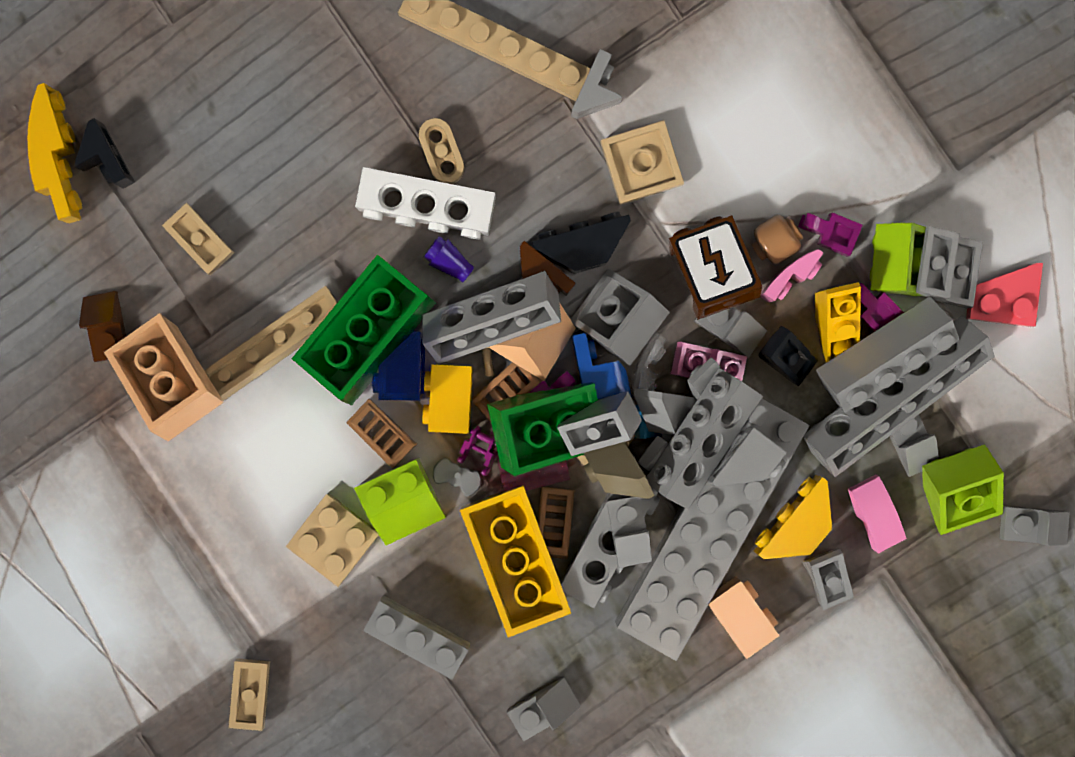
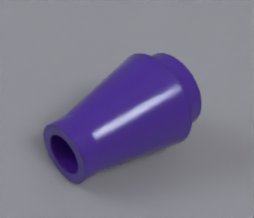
M438 236L424 255V258L429 261V266L457 278L462 283L474 269V266L465 259L448 238L445 241Z

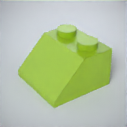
M915 223L876 224L875 235L872 240L874 249L873 266L870 270L872 291L925 297L916 293L926 230L925 226Z
M985 444L965 449L958 454L943 459L933 460L922 466L923 488L940 535L1003 514L1004 472Z
M419 458L354 488L369 521L386 546L446 518Z

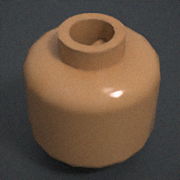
M777 214L754 229L756 242L751 245L762 261L768 258L772 263L779 264L801 249L800 240L804 237L790 216L784 218L782 215Z

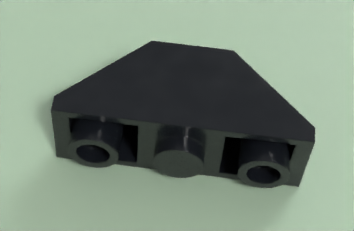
M613 212L601 216L602 222L589 225L588 221H582L569 225L570 231L557 234L556 230H550L537 234L538 240L532 242V247L546 259L573 274L605 266L608 263L631 219L629 214L621 216L620 212Z

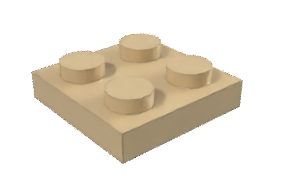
M664 120L600 141L620 205L684 185Z
M327 493L286 547L339 587L379 535L372 526Z

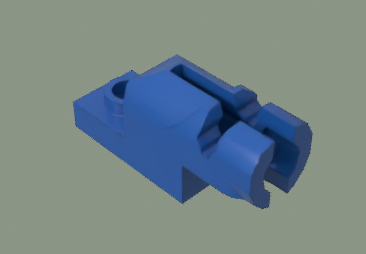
M586 333L573 335L572 341L581 384L595 383L598 400L627 391L631 396L627 371L619 361L592 366L591 359L597 358L594 340H587Z

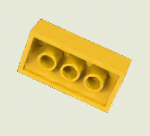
M524 486L500 492L461 507L462 518L508 638L572 613Z

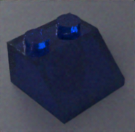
M413 331L379 365V373H373L372 389L373 393H378V400H425V347L423 345L422 332Z

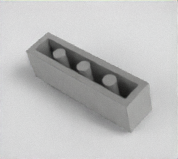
M929 296L822 365L816 371L826 391L843 412L847 413L853 408L862 405L876 393L890 387L895 381L912 370L918 369L923 363L940 352L946 351L960 339L953 320Z

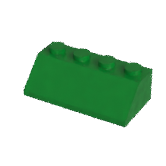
M377 254L291 359L340 401L353 405L423 320V314L429 313L436 302Z

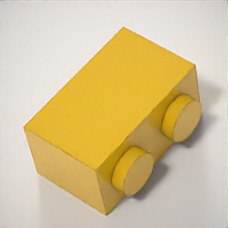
M431 364V371H425L424 391H430L429 405H423L422 424L428 425V432L470 433L472 366Z

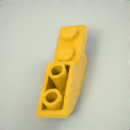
M42 83L37 85L28 122L27 141L30 173L35 192L45 196L51 195L58 220L70 224L82 220L79 210L82 209V203L78 193L72 190L69 178H72V170L68 161L62 158L63 156L75 153L72 145L75 142V135L70 124L65 122L62 111L66 107L61 93Z

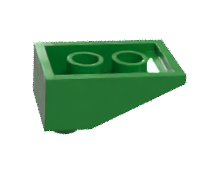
M591 382L521 394L487 404L501 468L513 476H517L584 455L581 453L571 456L557 426L598 400L595 383Z

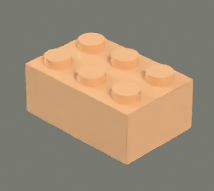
M160 313L104 352L150 432L168 442L224 403L179 328Z

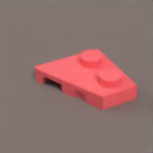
M1035 263L977 284L974 306L967 308L966 319L1036 327L1043 263Z

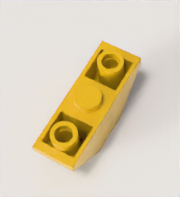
M859 282L815 293V319L825 363L860 342L861 286Z
M815 475L813 479L808 477L803 481L797 490L799 496L792 504L786 503L777 513L776 518L778 521L771 530L766 528L755 540L757 547L753 551L763 559L811 555L832 530L829 488L826 479Z

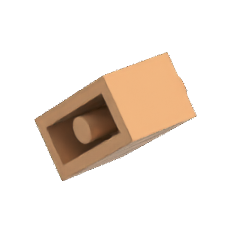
M735 576L716 590L708 606L744 657L748 659L779 637L774 628L778 625V622L767 607L761 610L755 602L759 595L750 582L747 580L742 583Z

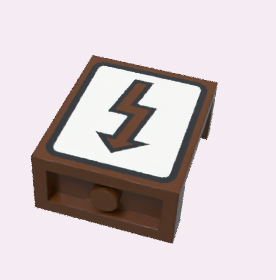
M732 215L726 218L721 216L714 217L705 222L703 226L695 229H681L673 237L669 238L671 256H676L693 298V310L697 320L760 298L762 291L761 281Z

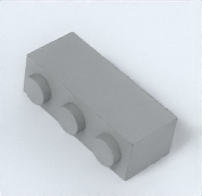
M384 595L363 630L452 680L470 646V642Z

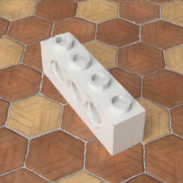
M363 167L355 207L363 212L362 217L382 221L383 216L396 218L395 223L399 225L415 227L416 222L429 224L428 230L448 233L450 228L462 231V237L480 240L481 235L489 236L496 194L495 192ZM391 191H398L402 194L400 204L395 207L385 205V196ZM424 197H430L435 201V207L429 213H421L417 210L419 200ZM457 203L464 204L468 208L467 215L461 220H455L449 215L451 207Z

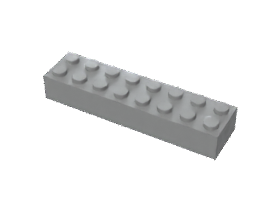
M760 400L719 464L747 427H754L787 452L783 457L785 461L784 467L774 478L769 476L766 481L716 487L707 481L689 509L680 506L651 556L652 562H648L616 618L617 628L671 659L678 660L810 425L768 401Z

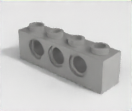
M543 271L423 314V345L437 364H441L561 322L559 293L547 273Z
M718 368L647 475L646 479L649 485L667 499L689 509L763 396L736 377Z
M652 487L651 489L655 496L650 499L641 498L644 517L646 513L651 516L660 501V498L656 496L658 492ZM607 494L560 580L562 589L566 594L592 608L596 607L598 601L601 603L605 602L612 589V585L608 584L614 572L620 574L624 568L618 567L615 547L607 548L603 546L602 537L606 532L612 531L606 500L628 497L625 495ZM595 560L604 564V571L601 575L591 577L586 573V566L589 562Z

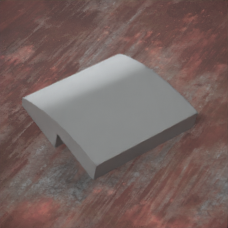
M928 226L925 230L916 293L925 297L930 296L933 300L966 309L972 308L974 306L983 243L959 237L960 233Z

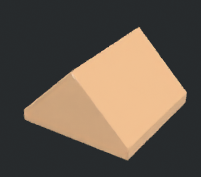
M560 304L561 322L490 346L489 348L544 381L576 327Z

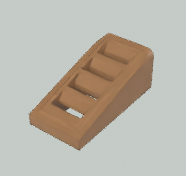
M512 362L471 400L491 422L487 406L490 402L485 396L490 394L495 401L505 399L496 389L498 385L509 397L529 393L543 380ZM517 368H519L523 372V374L529 379V384L517 372ZM508 376H510L511 379L521 389L519 393L506 380Z
M368 399L346 422L392 469L417 445L371 399ZM372 411L375 416L362 428L359 425L360 421ZM381 420L385 425L372 437L368 432ZM390 429L394 434L381 446L378 441ZM400 438L404 443L391 455L387 450Z
M542 487L538 516L540 531L544 540L562 542V547L547 546L551 558L568 559L575 490ZM547 499L567 501L566 507L547 505ZM546 513L564 514L565 520L545 518ZM544 526L564 528V533L544 532Z

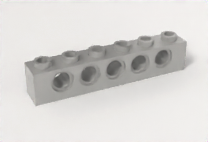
M960 316L954 321L960 340L949 349L940 352L923 363L918 369L912 370L895 381L890 387L876 393L862 405L853 408L847 413H844L838 407L831 415L820 423L815 424L805 433L803 438L811 453L836 477L994 358L995 355L989 337L964 316Z

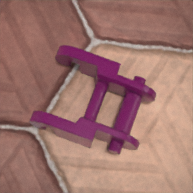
M477 426L475 430H471V438L464 441L460 450L462 455L458 457L457 462L462 464L467 458L470 449H474L485 455L486 461L484 465L486 468L482 470L481 474L487 476L498 452L495 451V438L482 433L481 426ZM478 439L489 444L487 450L475 445Z

